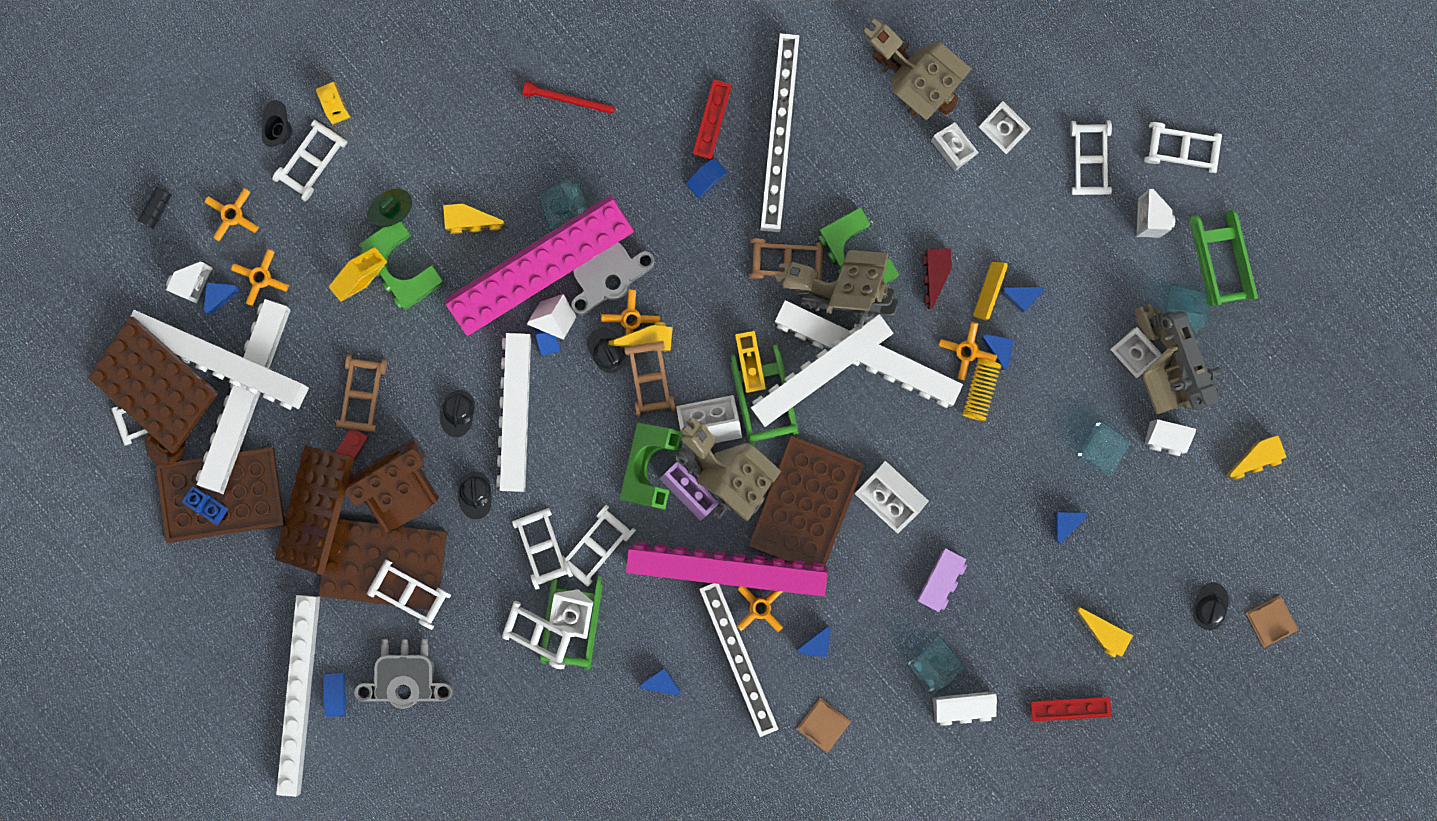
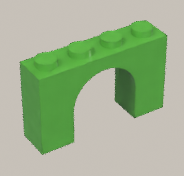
M861 207L819 231L820 236H818V239L823 247L827 246L830 251L828 257L833 264L836 262L839 270H837L838 274H840L845 260L844 244L850 237L870 226V222ZM890 258L886 261V270L883 276L886 284L899 277Z
M402 221L389 227H383L359 244L362 248L360 253L363 254L375 247L385 260L388 261L391 251L410 238L411 234ZM387 263L377 274V276L381 275L385 280L382 284L388 292L392 291L396 296L393 300L399 308L403 307L406 310L445 284L432 265L409 280L394 278L388 270Z
M637 423L620 500L665 510L670 490L654 487L650 484L647 477V466L652 455L660 449L679 451L682 432L670 428Z

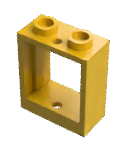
M374 247L350 260L329 285V288L342 302L365 289L385 266L387 261Z

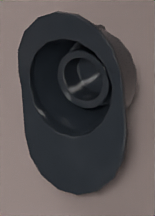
M277 100L270 101L266 105L262 118L263 143L268 147H275L279 144H286V141L289 140L292 134L291 123L287 120V110L284 104Z
M599 328L594 330L588 338L587 345L600 370L607 373L617 372L625 364V351L623 347L608 345L610 340L618 338L612 330Z
M456 390L451 392L444 401L441 426L452 437H461L471 428L475 402L468 392Z
M468 473L460 482V506L465 516L477 520L485 517L491 509V485L488 478L482 473Z
M1210 583L1200 589L1194 609V619L1197 625L1205 630L1217 629L1225 619L1229 596L1223 586L1217 583Z

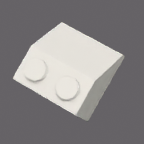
M198 262L175 271L173 276L170 275L167 280L166 290L194 303H198L213 268L203 262Z
M1158 419L1150 421L1145 445H1149L1151 450L1161 451V449L1169 450L1168 454L1180 456V454L1187 453L1196 429Z

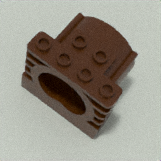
M415 437L351 475L346 488V494L354 505L357 506L364 501L366 502L385 533L420 515L438 502L439 498L420 468L423 465L425 453Z

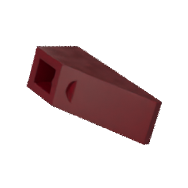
M951 248L927 249L926 254L922 255L923 266H926L927 274H923L924 286L927 285L928 293L924 294L925 305H928V310L934 307L952 268Z

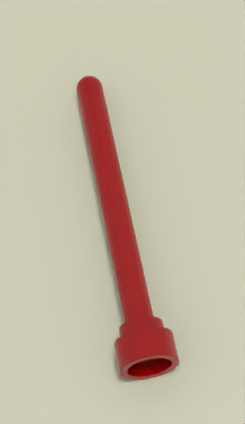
M525 81L522 96L538 95L607 113H614L615 108L611 105L538 88L537 85L530 81Z

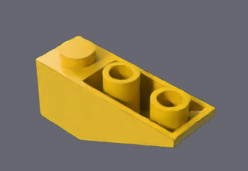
M465 204L443 205L445 229L450 231V234H460L462 230L469 229L470 232H481V228H489V230L495 231L501 230V227L506 226L503 220Z
M1279 435L1256 442L1226 474V477H1233L1236 480L1245 477V472L1252 471V473L1264 470L1263 466L1270 464L1271 467L1281 464V459L1287 457Z

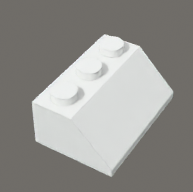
M1154 189L1147 190L1138 198L1136 237L1160 238L1172 230V227L1175 226V216L1172 215V209Z
M734 395L676 406L680 430L685 426L691 429L687 421L694 418L698 422L704 423L713 435L714 443L742 438Z
M886 461L855 493L896 533H899L929 502Z
M993 692L932 697L935 721L937 723L940 722L941 726L952 725V721L960 720V723L963 724L971 723L972 719L979 718L980 722L991 721V717H996L997 697Z

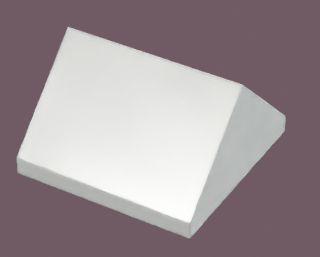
M1003 101L979 126L1005 154L1031 129Z
M956 123L935 134L931 140L954 171L979 153Z
M564 294L541 301L527 325L564 340L576 319V315Z
M1138 327L1132 329L1110 349L1136 378L1142 375L1162 355Z
M580 590L555 593L549 622L560 628L562 626L571 627L577 631L576 637L587 639L593 601Z

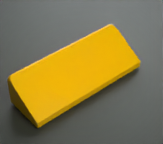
M992 262L990 264L973 313L974 317L984 321L990 319L1008 267L1007 263Z

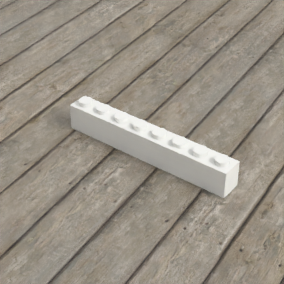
M872 314L864 321L866 324L862 329L854 327L848 332L850 336L845 340L842 337L832 344L834 348L827 352L824 349L816 355L818 358L816 361L811 363L809 360L800 367L802 371L797 375L793 372L784 379L786 383L782 386L776 384L768 390L770 393L768 396L763 398L761 395L752 402L754 406L751 409L765 427L891 336L893 332L879 314L875 317Z
M506 333V338L502 339V350H505V357H502L501 369H505L504 377H501V389H504V397H500V408H503V416L499 417V428H502V436L498 438V447L501 448V455H498L497 466L501 467V473L497 475V487H500V491L525 492L531 335Z
M712 583L700 588L759 736L762 737L779 730L720 585Z

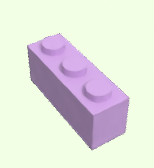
M678 462L659 478L700 521L719 504L702 485L696 482V479L688 473V470Z
M943 548L916 601L937 612H940L941 609L944 610L949 602V599H947L949 592L953 593L957 587L958 582L956 579L958 575H962L967 567V564H965L967 559Z

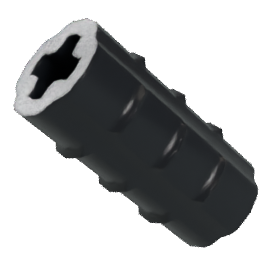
M156 186L138 221L154 229L172 194Z

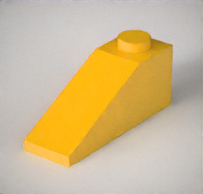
M655 322V325L647 326L610 340L608 345L630 347L664 341L665 349H661V351H670L673 327H666V323Z
M755 331L736 334L746 393L766 389Z
M1077 607L1075 611L1100 646L1106 649L1105 653L1114 658L1116 655L1122 657L1133 635L1081 607Z

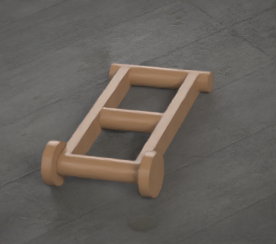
M750 239V244H753L752 274H748L749 279H764V275L776 276V273H783L780 271L760 270L761 248L784 249V263L787 264L792 262V250L815 251V270L818 272L816 279L822 281L823 245L821 243H816V246L768 244L765 243V239Z
M664 341L624 347L625 354L630 355L638 398V402H634L637 418L641 417L640 413L667 408H671L672 412L676 411L674 398L669 396L661 349H665ZM657 350L661 372L637 375L634 354ZM662 379L666 401L643 405L639 383Z
M347 354L345 369L349 370L341 420L337 419L336 427L375 433L377 425H373L380 378L381 374L385 375L387 359H382V362L353 359L352 354ZM355 367L377 370L373 393L351 390ZM349 398L372 401L368 424L346 421Z

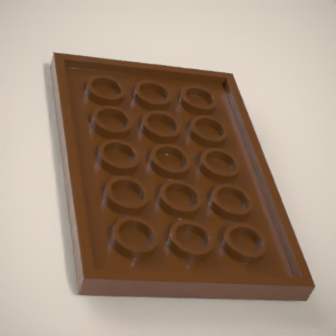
M135 317L128 318L88 377L171 453L177 452L219 393Z
M790 436L778 468L781 473L772 483L748 546L792 563L793 560L805 561L806 565H813V562L824 563L825 567L864 463Z
M305 445L304 451L301 454L299 470L296 473L294 489L291 492L289 508L286 511L285 525L281 530L280 542L276 549L275 560L324 575L354 462L353 457Z
M274 447L239 452L224 494L197 485L196 477L199 470L203 469V458L179 461L168 465H155L166 543L285 525ZM192 486H195L229 508L218 525L182 503V500Z
M338 519L324 575H321L319 596L394 605L377 595L371 597L366 594L385 559L391 561V566L436 590L441 585L447 532L399 526L385 533L380 524ZM388 570L378 591L399 601L409 581ZM416 585L405 606L430 610L437 596Z

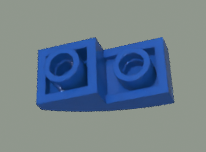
M195 486L190 488L182 500L183 504L216 525L220 523L229 509Z
M344 673L324 674V711L326 717L345 716L347 697L344 695L346 678Z

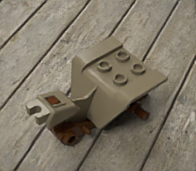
M873 19L871 24L875 26V30L870 31L868 28H865L866 41L875 48L872 55L877 62H884L887 65L883 72L885 73L889 68L895 72L891 78L892 92L910 107L907 112L911 113V116L918 113L926 121L937 109L945 115L949 114L958 102V96L954 91L972 68L939 41L915 50L909 57L904 52L908 48L909 43H906L901 49L900 46L903 42L900 37L887 24Z

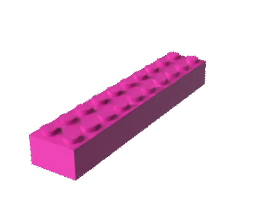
M611 194L446 297L445 305L465 334L469 336L634 232L633 227Z
M636 542L628 550L626 573L825 596L828 567H824V563L813 562V565H806L805 561L793 560V563L785 562L783 558H773L772 561L765 560L764 556L755 555L754 558H746V555L741 553H734V556H729L723 551H714V554L706 553L707 550L705 549L687 551V548L682 546H675V549H670L664 544H656L653 547L648 546L646 542Z

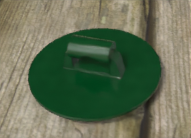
M391 189L376 197L369 208L370 221L379 227H389L399 223L407 216L411 209L412 198L410 194L403 189Z

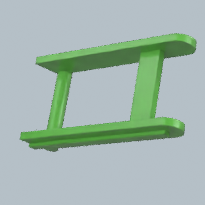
M1228 210L1226 213L1228 228L1204 231L1201 218L1198 215L1191 216L1190 228L1206 289V303L1208 305H1222L1224 302L1241 299H1258L1238 214L1235 210ZM1231 240L1243 291L1219 295L1207 243Z
M776 344L773 345L776 362L762 365L761 367L763 377L779 374L781 385L786 383L784 380L786 374L781 353L778 351ZM732 354L731 367L749 444L755 446V441L793 433V436L797 437L799 431L793 407L788 410L791 425L753 434L741 384L744 382L743 372L738 370L735 354Z
M600 576L597 578L595 594L582 592L593 601L586 658L568 656L563 658L565 664L582 666L585 670H590L603 587L601 585L602 577ZM558 578L551 580L546 614L547 621H550L554 594L571 591L557 588ZM544 627L542 648L548 650L550 630ZM540 654L539 662L542 664H546V661L550 662V659Z

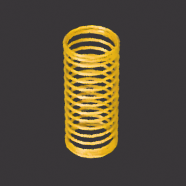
M979 358L977 359L978 361L976 363L978 367H975L977 371H974L975 375L972 376L974 379L971 380V382L974 384H970L972 388H970V392L967 393L969 395L967 397L969 401H966L965 403L968 405L964 406L966 409L963 410L962 415L971 419L985 422L987 418L982 415L987 416V413L979 412L968 407L989 411L988 409L978 407L970 403L990 407V405L980 403L971 399H978L988 403H991V401L978 398L971 394L980 395L992 399L993 397L980 394L973 390L982 391L988 394H994L993 392L982 390L974 386H980L990 390H995V388L981 385L976 382H983L985 384H989L992 386H996V384L980 380L976 377L984 378L997 382V380L979 375L977 373H982L993 377H999L998 375L983 372L979 369H985L995 373L1000 372L994 369L985 368L983 366H980L979 364L996 369H1001L1002 365L994 361Z

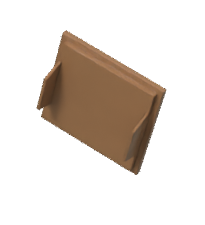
M1281 595L1246 612L1263 648L1298 631Z
M819 698L796 729L828 753L851 721L822 698Z

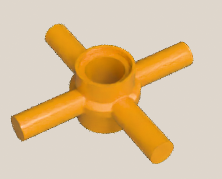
M243 188L235 203L226 206L210 196L206 198L205 203L221 212L223 220L213 236L214 239L220 241L228 227L238 223L253 233L257 232L259 227L242 217L243 214L240 209L250 194L249 190ZM231 210H235L236 216L233 219H228V213Z
M267 249L261 266L253 270L235 263L232 265L231 271L249 277L250 283L253 285L246 304L253 306L260 288L268 285L287 292L289 284L271 278L268 271L275 253L274 251ZM264 273V280L258 283L256 281L257 274Z
M628 289L627 309L623 310L621 315L601 314V322H620L626 328V334L634 332V329L640 323L660 322V316L640 315L635 309L636 290ZM630 314H634V321L632 323H627V316Z
M971 322L967 340L960 344L943 339L939 343V347L956 351L957 356L962 360L957 377L960 380H965L969 361L974 360L976 357L994 362L997 359V355L979 350L978 344L974 342L979 324L977 322ZM965 346L971 349V355L965 353Z
M740 586L737 589L750 603V613L736 625L741 632L755 618H764L777 633L783 628L770 613V604L783 591L773 590L766 598H756L746 587ZM759 602L765 606V611L762 614L757 613L755 610Z

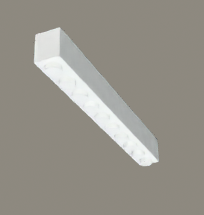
M780 33L761 231L780 232L799 35Z
M266 299L259 305L257 311L259 316L257 321L252 324V335L250 340H247L245 343L243 358L267 369L270 368L290 313V309L287 306ZM230 384L232 390L230 395H227L224 400L223 406L225 409L223 414H220L217 419L218 428L216 433L214 432L210 438L211 447L209 451H206L203 458V469L199 470L196 477L198 486L224 494L261 393L259 391L257 395L246 390L247 386L243 384L240 387Z
M786 300L775 320L779 330L786 333L788 330L795 333L796 338L803 341L806 339L813 341L812 345L819 349L825 347L831 350L834 348L832 344L842 337L845 340L850 336L849 330ZM879 344L852 363L856 366L859 364L866 366L865 370L876 375L877 372L883 374V378L889 382L902 383L901 387L908 391H912V389L919 391V396L929 400L930 397L938 400L937 404L945 408L954 405L963 384Z
M133 310L130 316L135 317L177 356H180L179 358L189 365L190 362L196 364L195 368L204 372L209 369L213 371V376L222 380L225 376L230 379L229 383L238 387L243 384L247 386V391L256 395L259 391L264 394L263 398L274 402L277 399L281 401L280 405L291 410L292 407L299 409L309 387L136 310Z
M296 595L276 795L297 797L301 794L320 596Z

